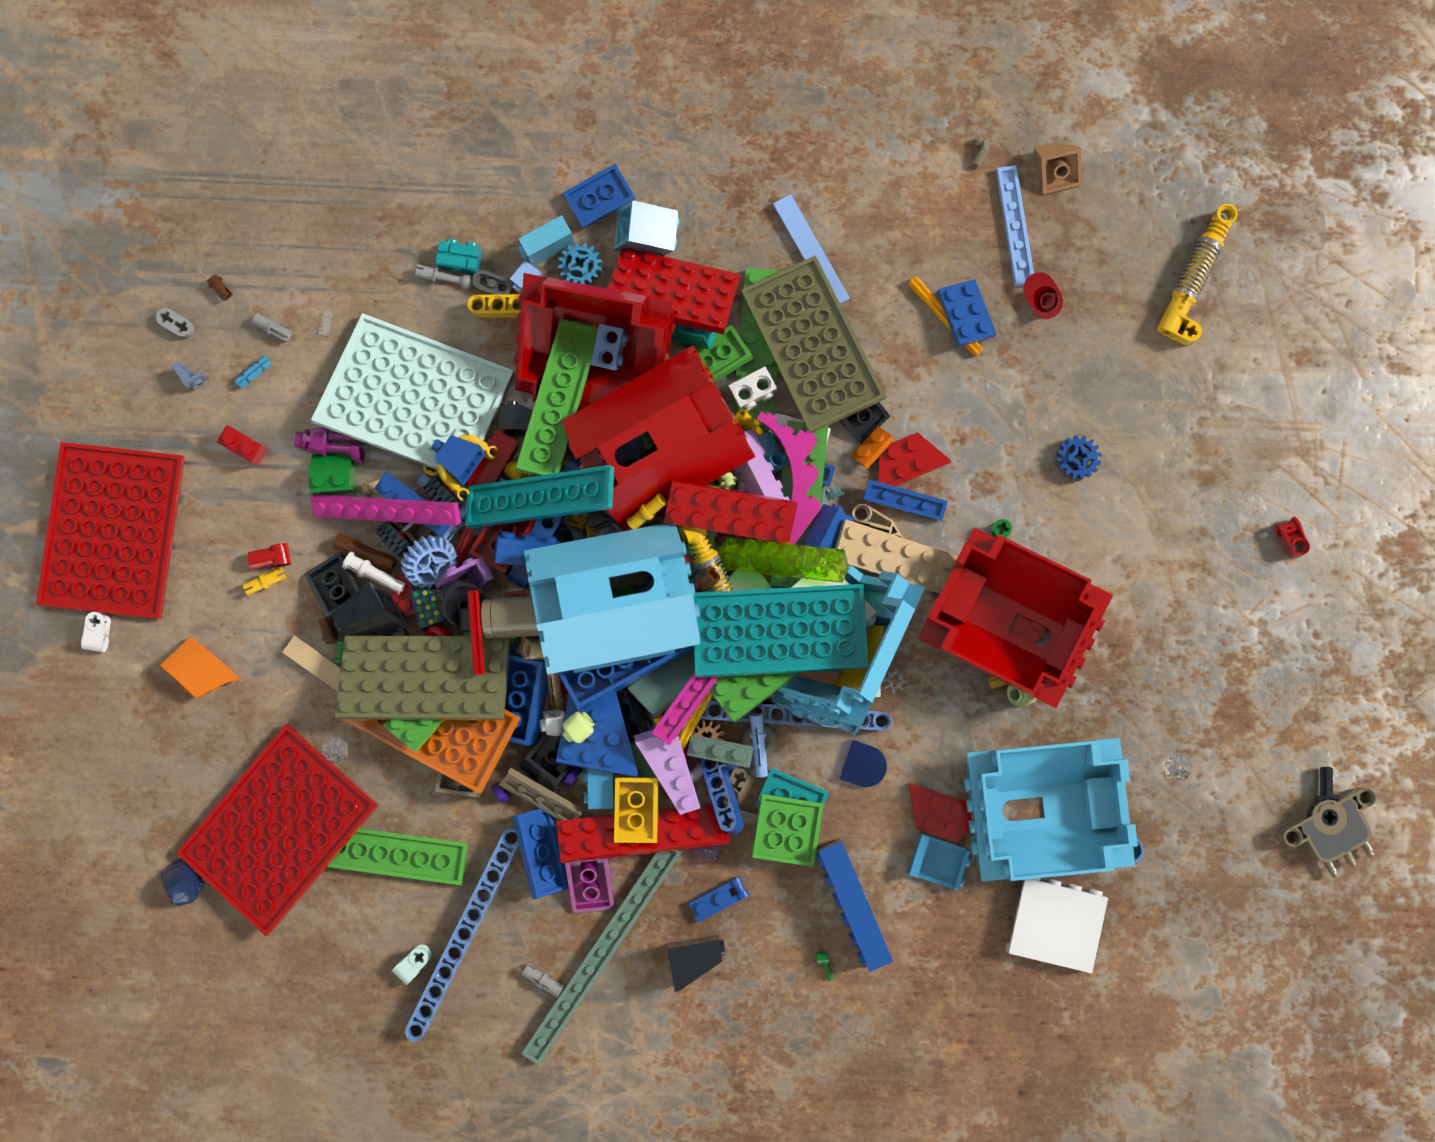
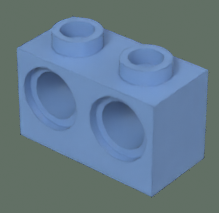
M599 324L591 365L619 370V367L623 366L625 355L622 354L623 348L627 346L629 340L627 329ZM613 331L617 334V341L615 343L609 340V335ZM607 352L613 355V361L610 364L605 360Z

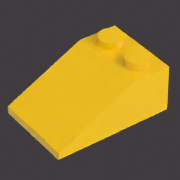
M615 778L614 843H657L658 778Z

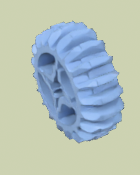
M429 534L426 539L421 536L420 541L414 540L413 546H407L409 551L403 553L404 559L401 560L403 565L401 568L406 579L414 586L418 585L421 589L425 586L430 589L432 584L435 586L440 581L439 577L445 574V570L457 564V559H455L457 555L453 545L446 538H441L438 535L433 537Z

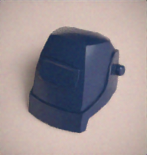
M181 858L169 864L161 872L162 884L168 898L171 900V904L182 906L193 903L198 898V895L202 893L204 881Z

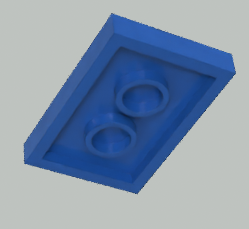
M616 164L563 192L564 198L583 230L621 209L631 201L636 200Z
M975 279L937 290V296L957 347L994 338L997 335Z

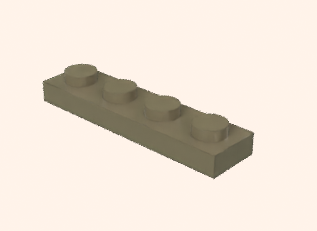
M512 768L507 771L499 784L561 821L578 819L583 810Z

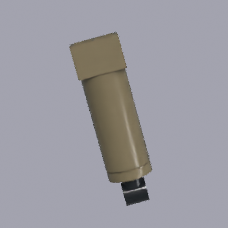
M532 596L483 600L480 614L481 627L486 639L539 636ZM468 609L459 610L460 632H470Z

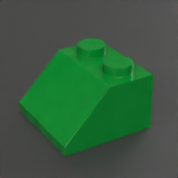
M331 453L326 456L312 455L308 470L309 493L312 495L356 493L355 468L352 458L342 453Z

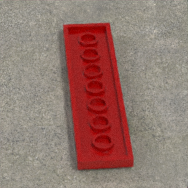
M713 804L700 805V809L681 815L676 808L658 810L657 843H614L615 815L556 821L560 863L730 844L729 832L723 831L720 828Z

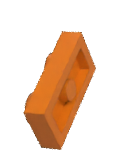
M878 426L851 454V457L854 461L868 469L895 439L891 434Z

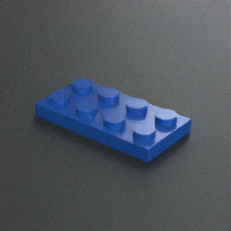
M537 809L512 816L532 900L569 889L564 863H560L559 844L552 815L542 809Z

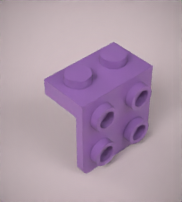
M472 557L464 561L462 566L458 568L452 566L445 570V574L439 577L440 581L435 586L437 589H440L449 581L465 577L466 581L473 583L483 590L494 578L490 567L485 564L482 557L475 560Z

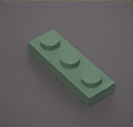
M691 734L687 755L750 768L754 747Z

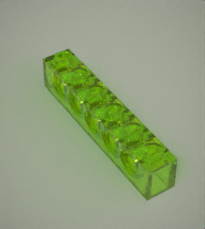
M725 537L719 550L723 567L728 570L843 583L849 568L845 550Z

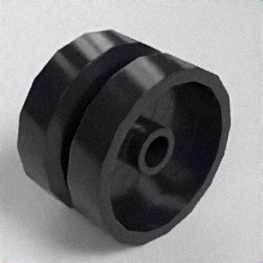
M458 579L449 581L441 587L437 594L435 603L437 612L443 620L459 628V610L468 609L467 592L470 590L479 591L480 610L486 595L481 588L468 581Z

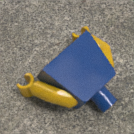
M452 435L445 443L436 439L431 447L433 451L438 453L435 456V460L438 463L437 471L441 480L452 491H456L457 499L462 501L464 500L459 495L460 491L464 490L467 495H469V491L466 488H461L460 484L464 486L484 456L489 460L495 458L490 455V450L498 452L496 446L488 447L486 442L475 435H460L458 437Z

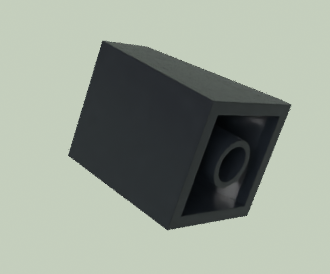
M370 582L331 613L336 629L340 632H346L348 636H385L409 627L393 597Z
M719 935L669 943L668 954L675 992L682 990L722 962V956L726 955L724 940H720Z

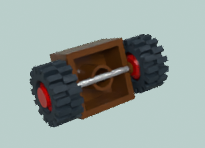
M434 476L423 488L419 487L415 491L428 501L458 503V506L461 504L455 493L437 476ZM385 521L375 531L380 540L395 555L401 558L404 556V552L409 551L407 546H413L414 540L418 542L421 536L426 539L429 534L433 537L436 535L434 531L420 523L395 522L396 524H394V522Z

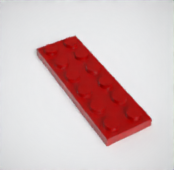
M671 480L664 523L789 544L798 503L796 501Z

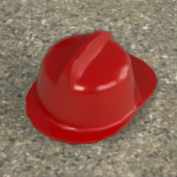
M1044 272L1033 273L1026 279L1023 285V292L1036 316L1041 319H1051L1058 315L1063 307V297L1054 280Z

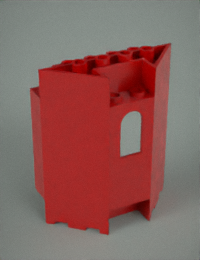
M523 273L522 293H520L518 300L519 305H521L517 317L519 332L516 335V344H518L514 357V363H516L515 390L532 394V402H536L560 319L573 318L598 324H607L627 329V334H629L628 344L626 347L624 346L622 353L625 355L622 367H619V370H611L594 365L590 366L578 411L669 359L671 334L676 328V324H673L672 301ZM614 331L609 335V340L612 343L617 341V334ZM607 352L605 360L609 364L613 361V355Z
M694 345L562 420L570 442L569 448L575 459H580L581 463L579 465L581 469L606 465L614 467L612 509L605 511H609L624 531L631 528L627 523V519L631 518L640 510V506L646 505L657 494L662 495L666 502L668 501L671 480L707 485L756 457L746 440L745 432L738 420L732 415L715 384L716 381L708 366L703 363ZM648 431L658 450L630 466L624 467L619 465L615 460L616 450L623 444ZM667 505L663 506L659 511L666 508Z
M974 527L957 557L955 566L938 599L936 598L917 639L1057 708L1067 687L1071 689L1077 678L1073 676L1076 669L1081 670L1086 660L1083 657L1086 649L1090 651L1095 642V639L1092 638L1095 631L1100 632L1105 622L1102 620V617L1113 594L1092 585L1091 579L1003 536L998 535L996 538ZM1018 613L1046 627L1051 633L1049 644L1037 646L1009 632L1008 630L1016 614Z

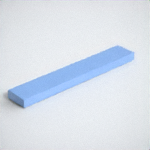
M1014 165L996 168L995 171L1014 287H1021L1026 279L1034 273L1017 166Z
M790 194L773 203V207L803 260L816 255L840 305L849 301L850 297L792 195Z

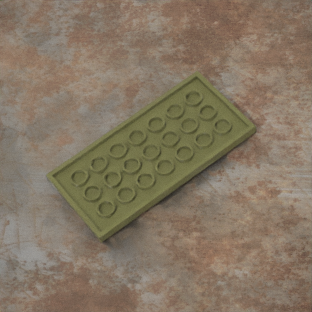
M816 255L741 289L809 432L813 433L886 399V395Z
M345 636L335 717L337 719L504 721L511 639H486L485 636H482L485 673L483 675H474L470 636Z

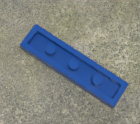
M388 472L383 474L374 490L387 499L428 501ZM424 524L441 537L444 536L450 525Z
M871 479L867 480L862 498L940 521L943 520L948 503L947 500Z

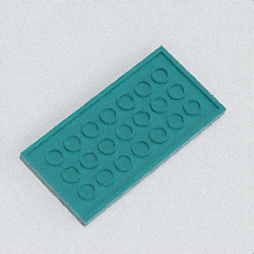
M863 584L696 592V596H693L694 604H698L700 617H697L701 644L694 645L696 678L869 669Z

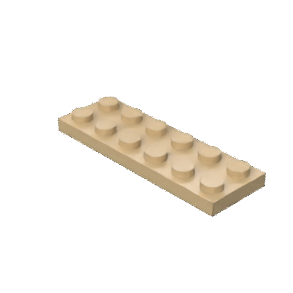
M845 519L842 521L832 560L878 575L882 571L898 573L908 583L926 586L925 590L940 594L955 566L958 556Z

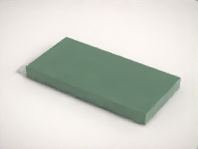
M694 651L636 681L628 688L629 692L654 718L672 705L695 673Z

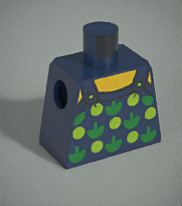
M440 589L411 591L419 630L423 631L446 622L438 614L435 604Z

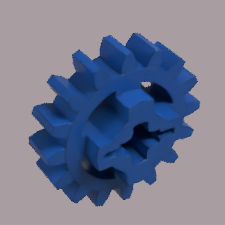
M1075 435L1073 441L1067 438L1065 440L1066 444L1061 443L1059 445L1062 450L1056 452L1060 458L1055 461L1061 463L1058 470L1064 469V476L1071 474V480H1074L1077 476L1079 480H1083L1084 475L1089 478L1092 476L1091 471L1094 473L1098 471L1095 465L1101 464V461L1097 460V458L1102 453L1096 452L1099 446L1093 447V439L1087 442L1086 436L1079 440L1078 435ZM1072 446L1071 454L1066 455L1068 448ZM1077 454L1079 457H1082L1081 461H1079V459H1075V456ZM1091 461L1090 466L1085 470L1086 462Z

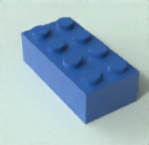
M516 653L509 654L505 710L521 718L509 741L523 745L537 744L539 740V721L543 717L542 711H544L548 688L545 661L524 659L523 656Z

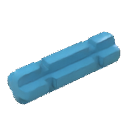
M262 356L258 359V363L252 364L243 372L242 376L239 375L235 379L236 384L240 388L249 384L248 381H253L263 372L264 368L267 369L271 366L272 363L266 356Z

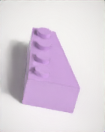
M746 431V440L756 457L732 470L738 478L739 491L789 500L788 496L784 497L781 491L783 486L780 480L776 481L772 474L774 468L771 462L766 461L764 458L765 451L755 431Z
M653 730L635 735V743L680 815L700 809L679 736L668 746L652 735Z

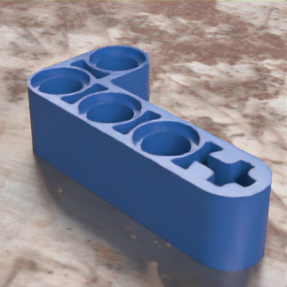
M701 759V768L719 826L723 831L738 834L743 829L744 823L728 771L739 766L716 761L715 767L711 769L710 764L712 760ZM722 779V785L716 788L717 781ZM728 799V805L723 808V801Z

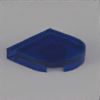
M852 740L839 779L861 787L875 786L882 781L886 774L887 762L885 756L879 749Z

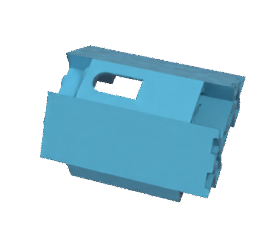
M664 523L524 550L528 582L531 589L547 675L569 670L578 673L673 654L675 649L701 644L697 617H700L698 604H694L693 596H696L694 584H689L688 576L691 575L690 565L684 561V555H687L685 542L681 543L675 524ZM644 571L650 573L654 578V585L647 592L617 598L612 597L609 582L611 577Z
M836 562L834 569L849 584L864 585V599L877 611L876 622L873 626L885 627V634L859 690L845 686L840 689L832 684L795 676L775 692L771 702L792 711V714L803 719L805 717L824 727L826 725L830 727L836 725L838 728L856 735L867 716L926 586L910 584L898 573L882 571L879 578L863 575L852 565Z
M1120 738L967 753V778L964 779L966 794L970 798L966 803L968 813L971 812L972 821H969L970 834H974V836H971L972 854L976 855L982 882L1003 879L1016 881L1115 871L1114 868L1135 866L1133 847L1138 846L1136 826L1130 823L1125 781H1130L1128 759H1122ZM1042 797L1044 818L1009 821L1003 816L1002 808L1007 801Z

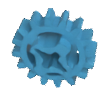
M576 242L575 248L568 245L569 251H562L564 258H558L561 263L558 269L563 271L561 277H567L566 281L569 282L573 281L581 284L588 282L592 285L591 279L598 280L599 277L596 273H602V268L599 267L602 265V260L598 259L600 257L599 252L594 253L595 249L593 246L588 249L587 243L580 247L578 242ZM570 257H571V258H572L571 263H570V264L568 265V267H567V262H568V260H569ZM580 262L584 267L580 268L577 266V263ZM592 263H594L593 269L589 273V268L593 265Z

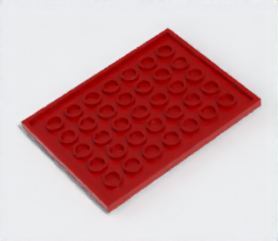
M60 442L36 605L162 619L185 457L174 454Z
M285 724L176 854L266 937L273 932L379 804L292 726Z

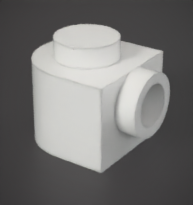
M561 710L542 711L543 719L539 721L541 732H546L547 735L551 736L561 735L565 712Z

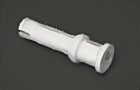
M350 552L343 562V569L348 568L357 573L358 577L371 579L398 595L405 586L404 582L373 567L370 561H364L354 556L353 552Z

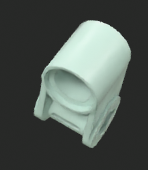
M424 944L418 945L393 968L392 972L407 986L432 956L431 949ZM422 952L424 956L418 959L417 956Z

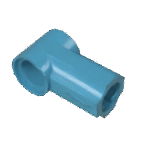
M765 432L757 437L765 451L764 458L766 461L771 462L774 468L772 474L775 476L785 467L787 458L779 451L773 433Z

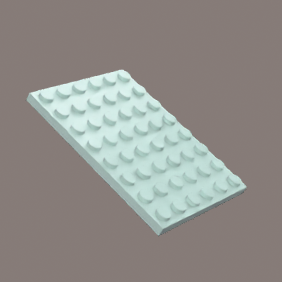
M362 313L311 421L317 425L437 470L438 463L435 460V456L438 453L431 449L433 442L439 439L445 443L452 435L456 437L460 435H475L484 441L514 375V370Z

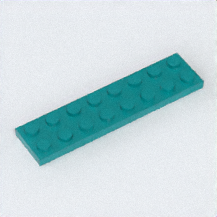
M606 465L469 486L465 526L468 528H478L612 509L614 467Z

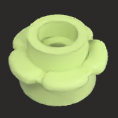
M728 472L718 478L719 487L731 490L736 487L738 478L732 472Z

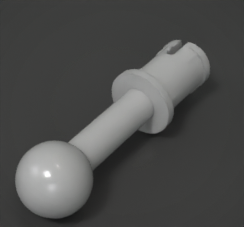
M417 264L415 277L433 280V283L436 282V279L457 283L465 290H469L474 286L471 274L465 273L458 276L440 272L437 266L432 268Z

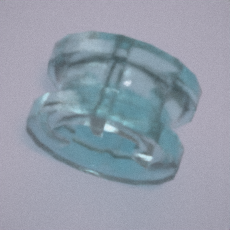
M842 485L824 491L828 495V501L845 495L841 491Z

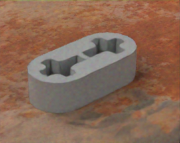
M168 308L160 309L157 312V322L167 330L181 338H189L193 335L194 325L186 318ZM169 315V317L173 319V322L170 323L169 321H165L163 319V316ZM177 325L186 326L188 330L182 331Z

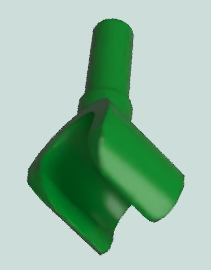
M825 951L816 952L817 964H824L828 981L833 980L829 968L828 954Z

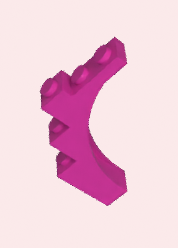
M761 412L757 417V421L777 436L787 454L792 471L793 488L791 501L798 503L790 542L786 544L792 549L822 508L819 506L820 501L812 495L809 497L805 496L819 477L817 473L819 469L809 462L807 465L803 462L818 442L815 440L816 436L809 432V430L806 429L805 432L800 430L795 436L793 435L795 431L786 424L783 427L776 422L777 418L773 414Z

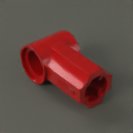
M288 543L274 544L270 548L250 551L247 556L248 564L252 570L292 564Z

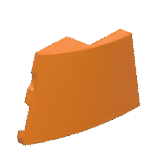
M189 637L160 665L163 671L177 680L180 687L195 699L206 695L208 692L220 689V686L230 681L234 683L239 680L224 663L192 637Z

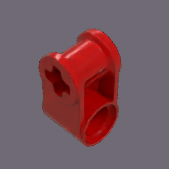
M1292 517L1290 521L1283 524L1277 523L1274 525L1275 533L1290 558H1299L1308 553L1310 544L1297 517ZM1295 543H1297V544L1300 545V547H1301V552H1300V553L1297 552V551H1295V549H1294V544H1295Z

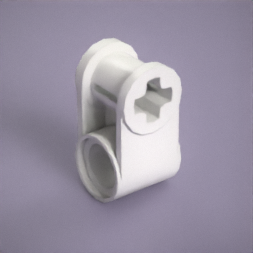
M91 612L86 616L81 639V648L83 650L105 652L107 650L111 618L107 613Z

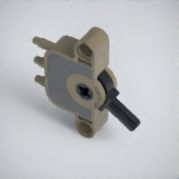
M1320 767V795H1315V801L1308 806L1305 817H1300L1278 831L1277 839L1282 845L1290 847L1304 844L1310 856L1318 861H1322L1327 871L1335 878L1338 876V873L1332 861L1343 856L1351 868L1356 867L1357 864L1351 851L1362 846L1369 858L1375 856L1373 848L1369 843L1371 829L1361 811L1375 803L1376 795L1369 788L1357 787L1339 797L1333 796V768ZM1362 792L1366 795L1364 802L1360 801V794ZM1324 815H1329V818L1324 819ZM1291 831L1293 839L1291 842H1288L1286 835Z

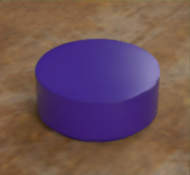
M574 766L562 783L569 787L580 774V770Z
M497 781L491 786V790L500 801L506 802L511 795Z

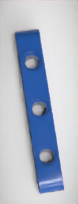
M572 455L563 472L580 470V459H575L574 455ZM566 515L551 517L554 522L552 528L545 525L546 518L537 519L530 534L540 539H544L545 536L555 537ZM513 565L507 580L526 589L529 586L526 566Z

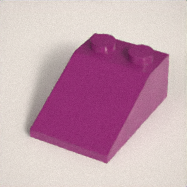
M610 858L565 863L573 913L615 909Z

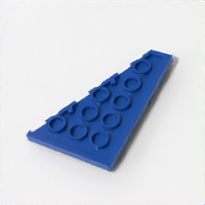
M616 693L580 712L588 714L595 724L593 726L594 732L582 743L568 742L563 734H561L556 763L638 778L637 767ZM569 697L565 720L575 712H579L571 697Z

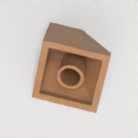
M1050 143L1034 147L1035 168L1043 194L1082 185V159L1079 146Z

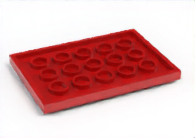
M628 248L621 249L607 289L672 301L673 323L724 335L741 274Z

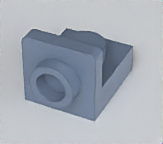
M178 361L171 365L184 386L190 390L201 387L204 381L207 380V377L200 371L194 374L187 364L184 366Z

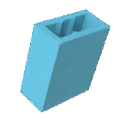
M562 215L518 239L521 244L518 247L524 261L530 262L533 267L568 249V245H575L572 233Z

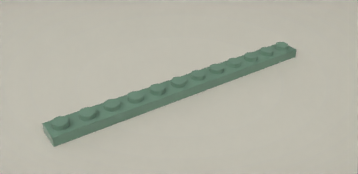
M681 850L656 852L521 1053L538 1066L540 1065L681 855Z

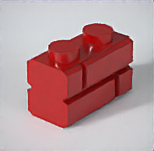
M229 425L225 426L217 439V443L256 466L260 464L268 448Z

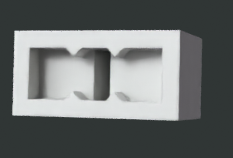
M763 367L730 384L729 391L739 410L745 409L748 411L756 406V402L762 399L765 402L773 398L777 387L766 367ZM763 381L769 387L766 390H760L757 384ZM747 391L750 397L747 400H742L739 397V393Z

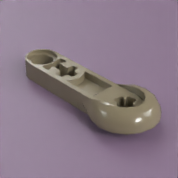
M763 724L764 731H766L765 749L767 758L776 748L777 736L770 726ZM749 726L743 734L742 745L753 747L752 739L750 738L751 726ZM753 754L750 768L739 766L733 769L730 775L733 785L736 782L735 773L740 774V772H743V777L746 778L745 782L740 781L737 786L741 787L740 792L733 787L737 802L755 771ZM724 800L723 803L728 805V802Z

